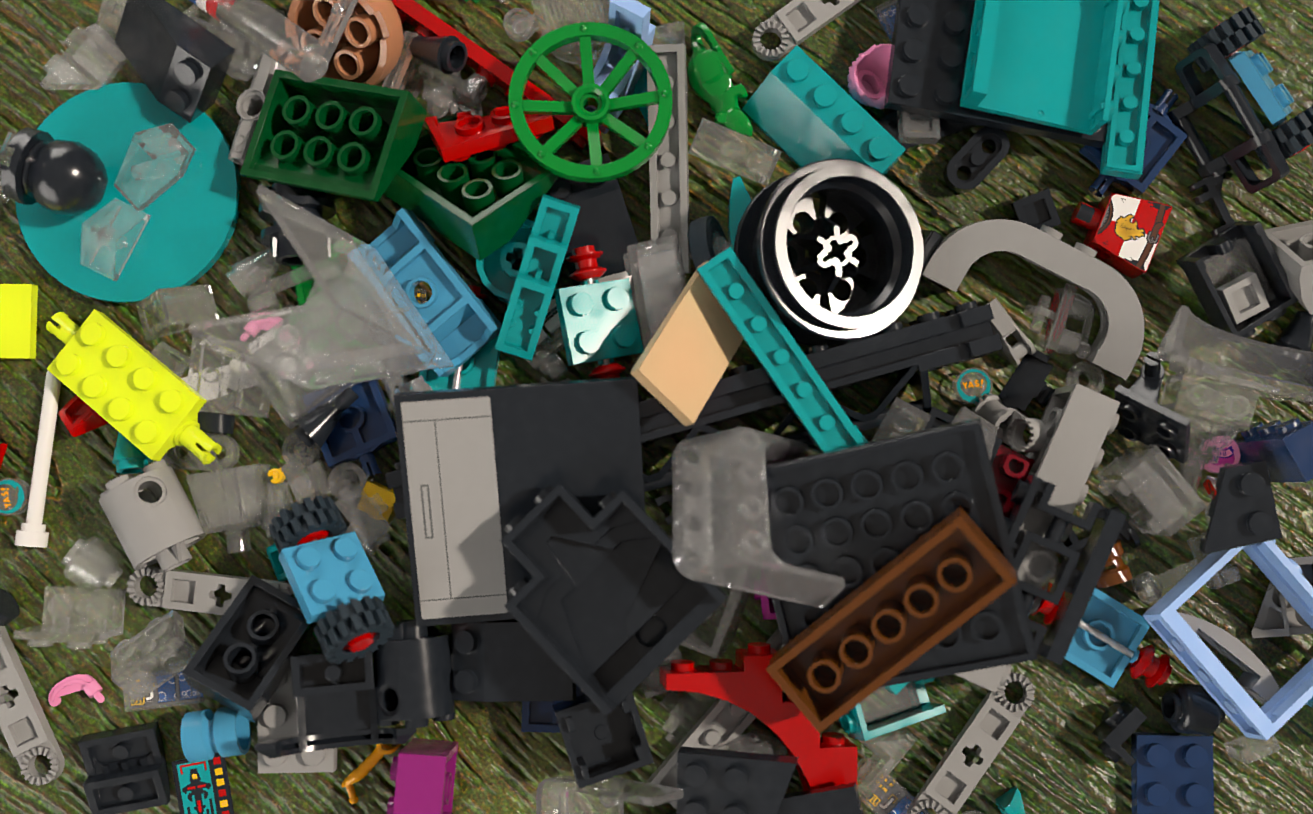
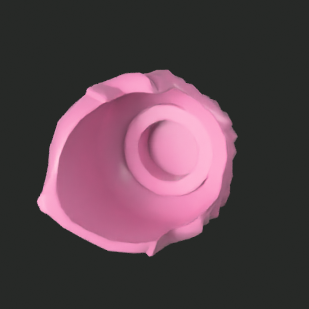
M874 44L868 50L859 54L856 61H853L852 66L849 67V74L847 75L849 93L860 104L884 109L892 44Z

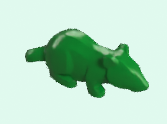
M703 22L698 23L692 27L690 35L693 54L687 67L689 86L698 97L709 104L715 113L714 125L716 127H724L733 133L751 137L753 133L751 121L740 110L738 101L743 103L747 100L748 93L742 83L733 85L731 78H733L731 74L734 73L732 65L707 25ZM702 37H703V38L705 39V41L708 43V45L710 46V49H707V48L703 45V43H702Z

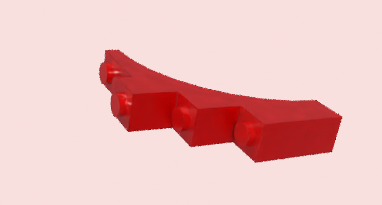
M751 642L747 644L746 649H736L735 664H733L732 660L723 658L710 659L709 665H694L692 660L678 659L672 660L671 666H660L659 682L666 690L698 692L726 700L753 714L768 726L784 745L789 756L798 757L795 768L798 772L803 791L853 782L857 784L858 747L846 738L843 733L824 732L820 738V733L789 696L783 693V689L767 672L766 668L773 654L777 652L774 648H771L770 643Z

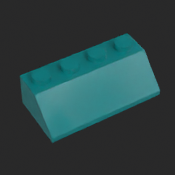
M798 45L768 74L742 108V112L800 168L815 161L839 158L863 163L884 175L906 150Z

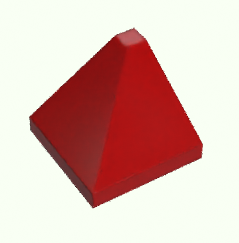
M77 395L57 413L73 437L109 424Z

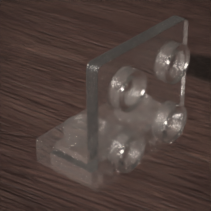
M45 586L42 625L14 630L13 639L28 640L27 646L49 647L53 646V642H67L66 648L87 649L92 648V644H107L108 638L123 634L126 589Z

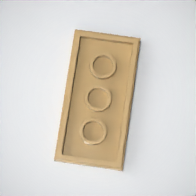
M708 260L705 261V262H703L701 265H699V266L697 267V269L700 268V267H701L702 265H704L705 263H707ZM697 269L630 372L685 427L694 424L743 341L742 336L704 283Z

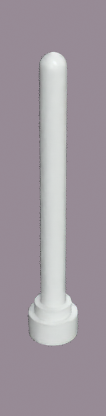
M47 371L26 523H21V530H16L14 543L16 546L47 548L49 532H45L46 525L42 524L62 383L49 371Z

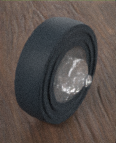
M714 216L701 217L690 223L688 231L690 252L688 257L690 260L693 259L696 269L703 262L710 261L727 248L731 247L733 249L732 242H727L725 233Z

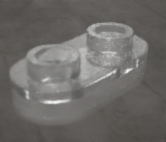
M205 433L213 441L226 449V456L220 460L214 451H210L216 459L210 464L204 465L190 451L187 456L182 457L179 452L181 446L169 449L162 459L165 460L168 466L175 469L227 471L238 462L240 449L236 440L229 435Z

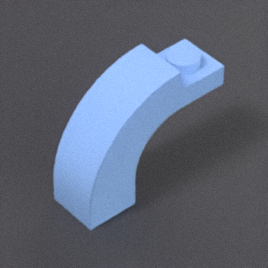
M610 0L608 24L627 30L643 40L647 45H652L656 26L650 23L651 8L637 0ZM605 43L600 58L593 69L594 83L601 86L627 51L613 44ZM639 60L635 62L610 94V99L633 94L645 68ZM589 105L584 108L588 112H593L597 110V108L592 105ZM622 111L611 112L609 114L618 119ZM603 125L599 126V130L606 135L609 129Z

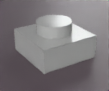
M1247 272L1216 289L1233 324H1239L1270 307L1256 273Z

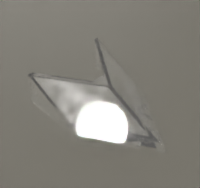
M259 185L256 192L263 211L272 215L316 281L305 305L192 323L188 330L198 344L310 391L327 389L330 386L348 383L356 384L414 374L417 371L454 367V364L375 248L262 185Z

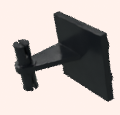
M1149 352L1146 354L1147 357H1144L1145 364L1140 369V376L1131 388L1127 389L1118 385L1114 390L1115 400L1120 402L1116 412L1119 414V421L1115 429L1128 440H1138L1152 447L1159 456L1165 459L1173 458L1184 464L1188 459L1191 420L1158 404L1164 378V367L1161 365V355L1157 352Z

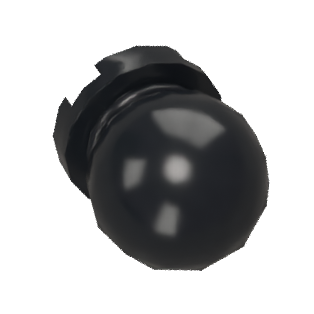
M29 127L18 131L9 142L8 147L15 150L9 167L1 165L0 170L1 187L6 197L12 198L17 203L24 205H33L38 202L43 208L55 214L74 216L95 208L102 201L108 184L107 171L98 154L77 141L58 139L54 141V138L48 132Z

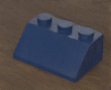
M1294 418L1284 423H1281L1280 420H1275L1265 425L1262 422H1258L1240 431L1242 437L1235 440L1240 449V462L1244 463L1258 459L1266 460L1271 483L1308 482L1313 479V421L1300 422L1299 418Z

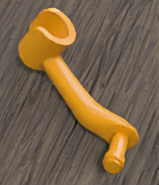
M376 744V748L346 776L341 786L342 788L346 787L351 804L359 802L353 784L362 780L385 754L394 753L401 744L393 747L386 744Z

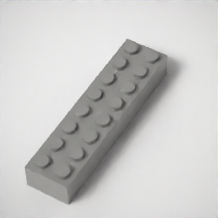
M1078 383L1055 388L1040 419L1047 430L1046 443L1040 451L1034 453L1026 452L1025 454L1026 457L1035 460L1028 475L1037 476L1046 482L1056 485L1048 504L1073 514L1075 507L1083 503L1089 490L1086 482L1091 470H1096L1102 461L1104 450L1101 447L1105 437L1110 435L1118 424L1119 414L1116 412L1120 402ZM1039 492L1035 494L1015 543L1018 542L1023 529L1045 537L1053 516L1033 508ZM1070 523L1062 537V542L1066 541L1072 531L1073 525ZM1031 541L1018 571L1019 580L1041 589L1045 577L1049 578L1056 568L1058 557L1055 556L1056 552ZM1036 597L1029 614L1036 612L1042 598ZM1011 664L955 675L996 693L998 686H1003L1006 683L1011 672Z

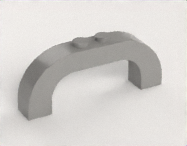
M990 219L967 224L944 237L925 268L922 269L921 275L956 292L971 265L980 257L996 251L1010 252L1075 285L1093 298L1100 313V328L1095 341L1084 359L1127 380L1139 358L1144 340V316L1139 299L1131 285L1115 269L1094 258L1097 251L1079 242H1076L1074 247L1060 241L1063 234L1049 226L1042 224L1039 230L1026 223L1007 219Z

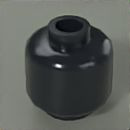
M1176 683L1164 694L1161 702L1164 720L1178 733L1210 735L1217 730L1226 714L1203 686L1199 684Z

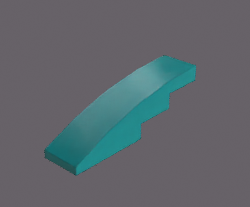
M543 194L495 346L496 350L532 361L581 206Z

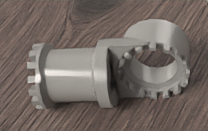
M984 394V399L979 398L978 403L975 401L976 407H972L974 412L971 413L974 416L973 418L980 417L981 424L988 426L992 434L1003 439V442L1012 450L1034 453L1044 447L1047 439V430L1041 420L1026 418L1016 409L1007 408L996 394ZM1026 426L1030 428L1029 433H1031V436H1029L1030 441L1027 445L1023 437Z

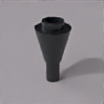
M348 386L331 403L328 402L294 420L299 426L294 433L309 448L315 443L322 448L342 417L341 414L359 396Z

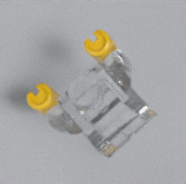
M318 460L308 466H305L303 463L290 462L279 469L273 468L267 473L268 477L273 478L270 480L273 484H280L284 482L285 478L287 479L298 505L303 503L304 498L308 497L313 501L316 496H322L324 499L326 496L333 498L340 495L325 461Z

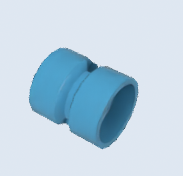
M226 706L218 708L215 713L210 709L185 713L182 718L180 735L184 756L187 761L193 763L212 760L215 753H219L223 758L245 755L248 753L251 744L250 720Z

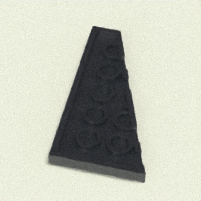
M680 746L677 755V814H777L796 767L798 757Z

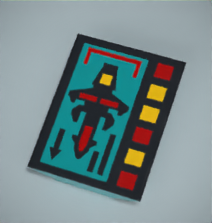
M215 753L212 760L191 763L184 758L171 762L180 814H234L226 760L219 753Z

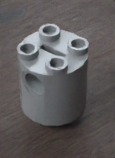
M162 459L159 462L155 461L142 469L144 473L130 479L126 474L105 484L107 490L100 494L101 498L98 500L134 570H140L159 563L163 573L171 571L192 559L187 548L202 540L207 534L173 468L167 466L165 460Z

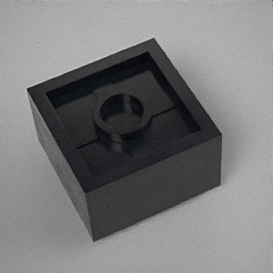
M632 692L607 716L586 694L576 697V700L563 701L552 705L579 789L654 763Z

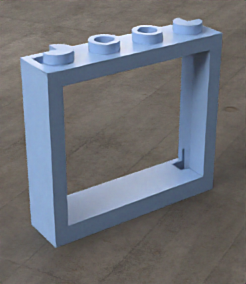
M1276 540L1210 553L1142 615L1245 737L1260 740L1270 739L1313 697V658L1259 708L1176 610L1243 549L1313 630V586L1302 575L1301 567L1294 560L1286 557L1278 548Z

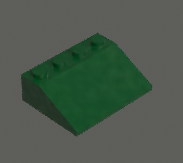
M275 69L240 174L247 178L378 202L417 146L427 110L406 90Z
M462 107L439 122L457 120V113L470 110ZM427 129L420 133L417 146L386 189L385 195L401 207L413 211L417 218L481 261L513 238L539 204L543 194L548 192L559 176L549 172L535 162L519 141L509 143L501 150H486L473 154L470 158L461 162L449 161L445 163L429 136Z

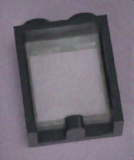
M1238 221L1176 260L1178 265L1184 270L1216 332L1214 333L1215 337L1234 341L1246 339L1255 333L1256 327L1265 321L1280 318L1287 312L1286 308L1299 301L1290 289L1287 275L1260 221ZM1247 272L1256 273L1270 307L1239 324H1233L1216 289Z

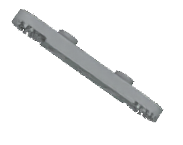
M792 0L755 28L752 36V49L756 56L762 60H778L790 52L796 45L804 42L861 0H836L835 6L831 2L824 4L822 0ZM771 32L778 35L781 40L779 47L775 50L762 47L760 38L763 34Z
M149 566L134 571L126 585H128L127 592L130 594V599L132 598L135 603H139L142 606L147 605L166 609L224 615L249 580V577L173 569L163 573L161 567ZM145 575L151 576V578H155V582L157 581V592L153 596H147L141 591L140 581ZM261 579L290 596L294 594L289 582ZM225 585V591L231 593L232 598L221 604L220 597L215 596L214 592Z
M0 626V729L13 757H16L22 770L21 775L25 776V781L28 780L30 784L40 786L54 781L62 774L65 759L5 626ZM8 689H16L18 691V696L14 698V702H6L4 699ZM43 754V756H48L47 759L51 760L49 761L52 763L50 766L51 770H49L47 775L39 773L35 768V759L38 755Z
M1010 672L1006 683L1003 686L999 685L996 693L988 691L909 805L906 814H918L925 807L934 809L936 814L958 813L1021 721V717L1028 707L1032 705L1031 703L1035 698V690L1027 677L1019 673ZM1012 681H1017L1023 688L1022 698L1016 703H1010L1006 696H1004L1005 686ZM976 745L978 748L975 753L980 757L976 763L969 761L965 765L966 756L962 753L965 747L972 749Z

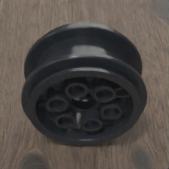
M838 158L809 163L763 188L749 203L741 217L735 236L734 253L796 343L814 346L826 342L828 345L843 342L842 340L866 338L881 332L893 324L910 305L919 286L923 268L924 246L917 216L900 189L874 168L857 161ZM812 197L820 199L817 217ZM793 219H796L800 225V233H798L793 226ZM855 228L861 237L858 240L855 234H850ZM808 250L809 256L805 258V251ZM831 251L829 259L823 261V257L828 255V252ZM821 271V275H818L814 272ZM856 277L861 280H864L865 282L863 289L859 287L853 280H851V278ZM835 287L838 292L837 299H835V297L832 295V291Z

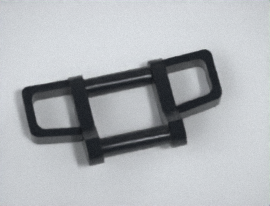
M1209 43L1199 48L1176 64L1175 71L1191 100L1170 111L1167 115L1176 127L1188 135L1184 142L1200 167L1197 169V172L1201 179L1230 164L1247 192L1253 194L1290 173V168L1274 139V135L1269 128L1264 129L1238 85L1241 83V80L1214 43ZM1200 57H1204L1220 79L1219 82L1205 91L1192 68V64ZM1224 94L1251 139L1213 159L1188 115ZM1258 147H1261L1272 169V176L1265 180L1257 178L1244 158V155Z

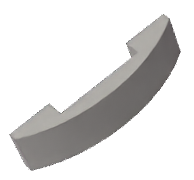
M1178 612L1199 637L1244 671L1237 682L1258 702L1264 705L1280 690L1269 670L1241 641L1208 621Z

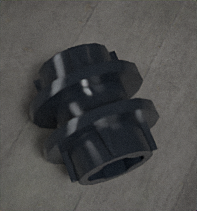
M274 183L268 186V200L259 204L258 207L259 217L273 223V226L261 230L260 242L265 246L271 247L272 257H275V261L281 265L310 266L329 260V245L338 240V230L333 226L324 224V221L335 216L336 205L333 201L325 199L324 192Z

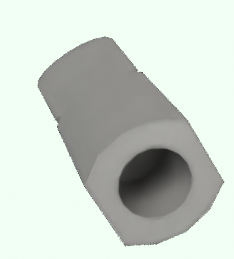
M997 298L987 303L990 304L994 319L990 321L993 334H999L1003 346L1001 350L1012 365L1018 366L1022 357L1026 354L1033 355L1036 349ZM1011 333L1018 341L1012 347L1005 340Z

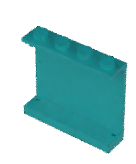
M975 0L960 107L1093 135L1105 123L1111 120L1114 113L1115 102L1111 100L1113 86L1119 76V65L1116 64L1117 51L1120 49L1124 38V30L1120 29L1128 0Z

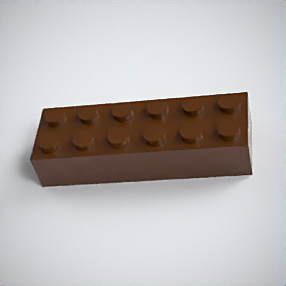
M960 506L773 654L766 670L816 730L821 733L1016 584V570Z

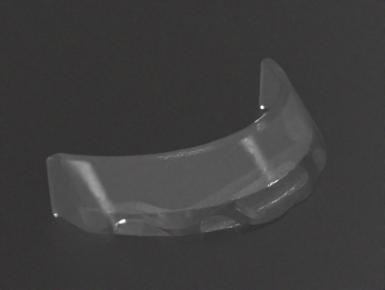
M1180 306L1158 347L1156 355L1157 360L1169 361V370L1177 374L1195 376V381L1217 388L1276 401H1301L1313 406V352L1263 343L1226 332L1196 317L1189 307Z

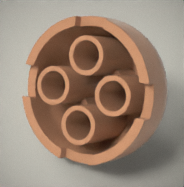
M292 0L287 17L288 37L294 38L297 50L303 59V62L299 64L308 75L377 85L385 80L396 68L403 50L404 35L400 16L391 0Z

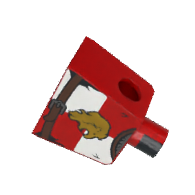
M1111 193L1100 201L1097 208L1080 201L1074 209L1070 222L1088 229L1083 244L1097 251L1095 257L1133 279L1147 272L1172 206Z

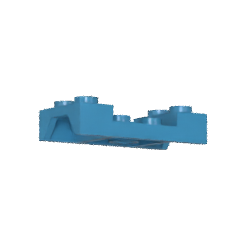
M401 208L396 212L393 223L370 244L350 252L345 258L439 377H448L500 333L502 324L485 302L475 296L433 243L435 239L413 211ZM421 282L428 283L432 290L431 298L424 304L419 303L414 295L416 286Z

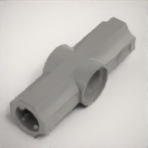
M270 52L260 54L251 86L240 94L236 102V110L241 118L228 156L230 161L243 165L275 69L292 72L294 64L289 59Z

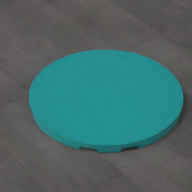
M122 82L95 87L72 97L56 108L36 129L48 132L54 138V141L57 139L77 141L90 148L100 157L108 176V184L102 201L95 208L78 216L55 214L43 208L38 202L33 205H24L15 201L19 226L29 249L44 269L60 283L83 295L105 302L145 303L163 299L164 296L172 294L181 288L189 287L212 268L229 244L239 217L238 205L241 181L238 165L228 159L231 148L226 140L227 138L218 125L205 112L189 123L158 102L146 84Z

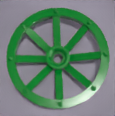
M582 22L562 26L535 41L516 65L508 95L512 126L520 144L528 155L540 166L557 176L586 183L618 179L645 164L655 154L666 136L673 105L671 83L665 67L656 53L643 40L627 30L597 22ZM591 41L610 43L627 51L601 86L594 83ZM579 42L583 85L579 88L574 85L545 56L559 47ZM639 60L650 74L656 91L610 99V94L635 62ZM537 67L572 101L523 100L527 81L534 68ZM658 104L657 118L647 138L609 114L611 112ZM589 105L595 106L597 110L593 112H588L584 108ZM524 114L573 115V117L542 146L529 129ZM582 126L587 127L590 165L569 162L554 155ZM599 126H605L637 149L619 160L602 164Z

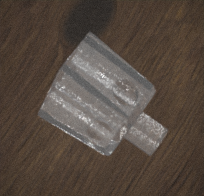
M253 464L186 475L204 533L225 532L228 554L252 550L249 528L268 525L270 477H268L267 473L270 470V464Z

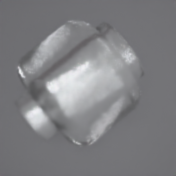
M92 536L87 540L79 538L61 561L65 565L63 571L65 578L89 593L97 592L103 585L110 589L124 571L118 567L122 560L121 552L96 536Z

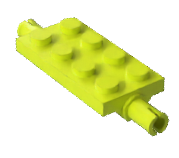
M94 309L80 327L64 312H58L51 317L59 326H55L51 321H48L46 330L54 334L65 346L48 366L47 370L151 460L159 462L169 449L175 446H184L200 459V462L204 465L210 464L216 459L210 451H214L219 455L222 446L199 429L198 412L207 402L204 397L104 313Z

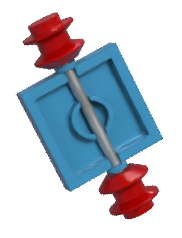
M1047 582L1041 586V589L1049 592L1052 583ZM1095 588L1064 659L1112 688L1115 687L1128 663H1130V676L1134 679L1141 675L1145 676L1144 682L1148 688H1152L1157 684H1164L1172 671V666L1169 665V655L1154 656L1155 647L1153 645H1147L1137 650L1150 628L1149 623L1141 615ZM1042 599L1036 612L1030 613V615L1033 616L1038 612L1043 613V622L1049 625L1054 619L1061 600L1056 605Z

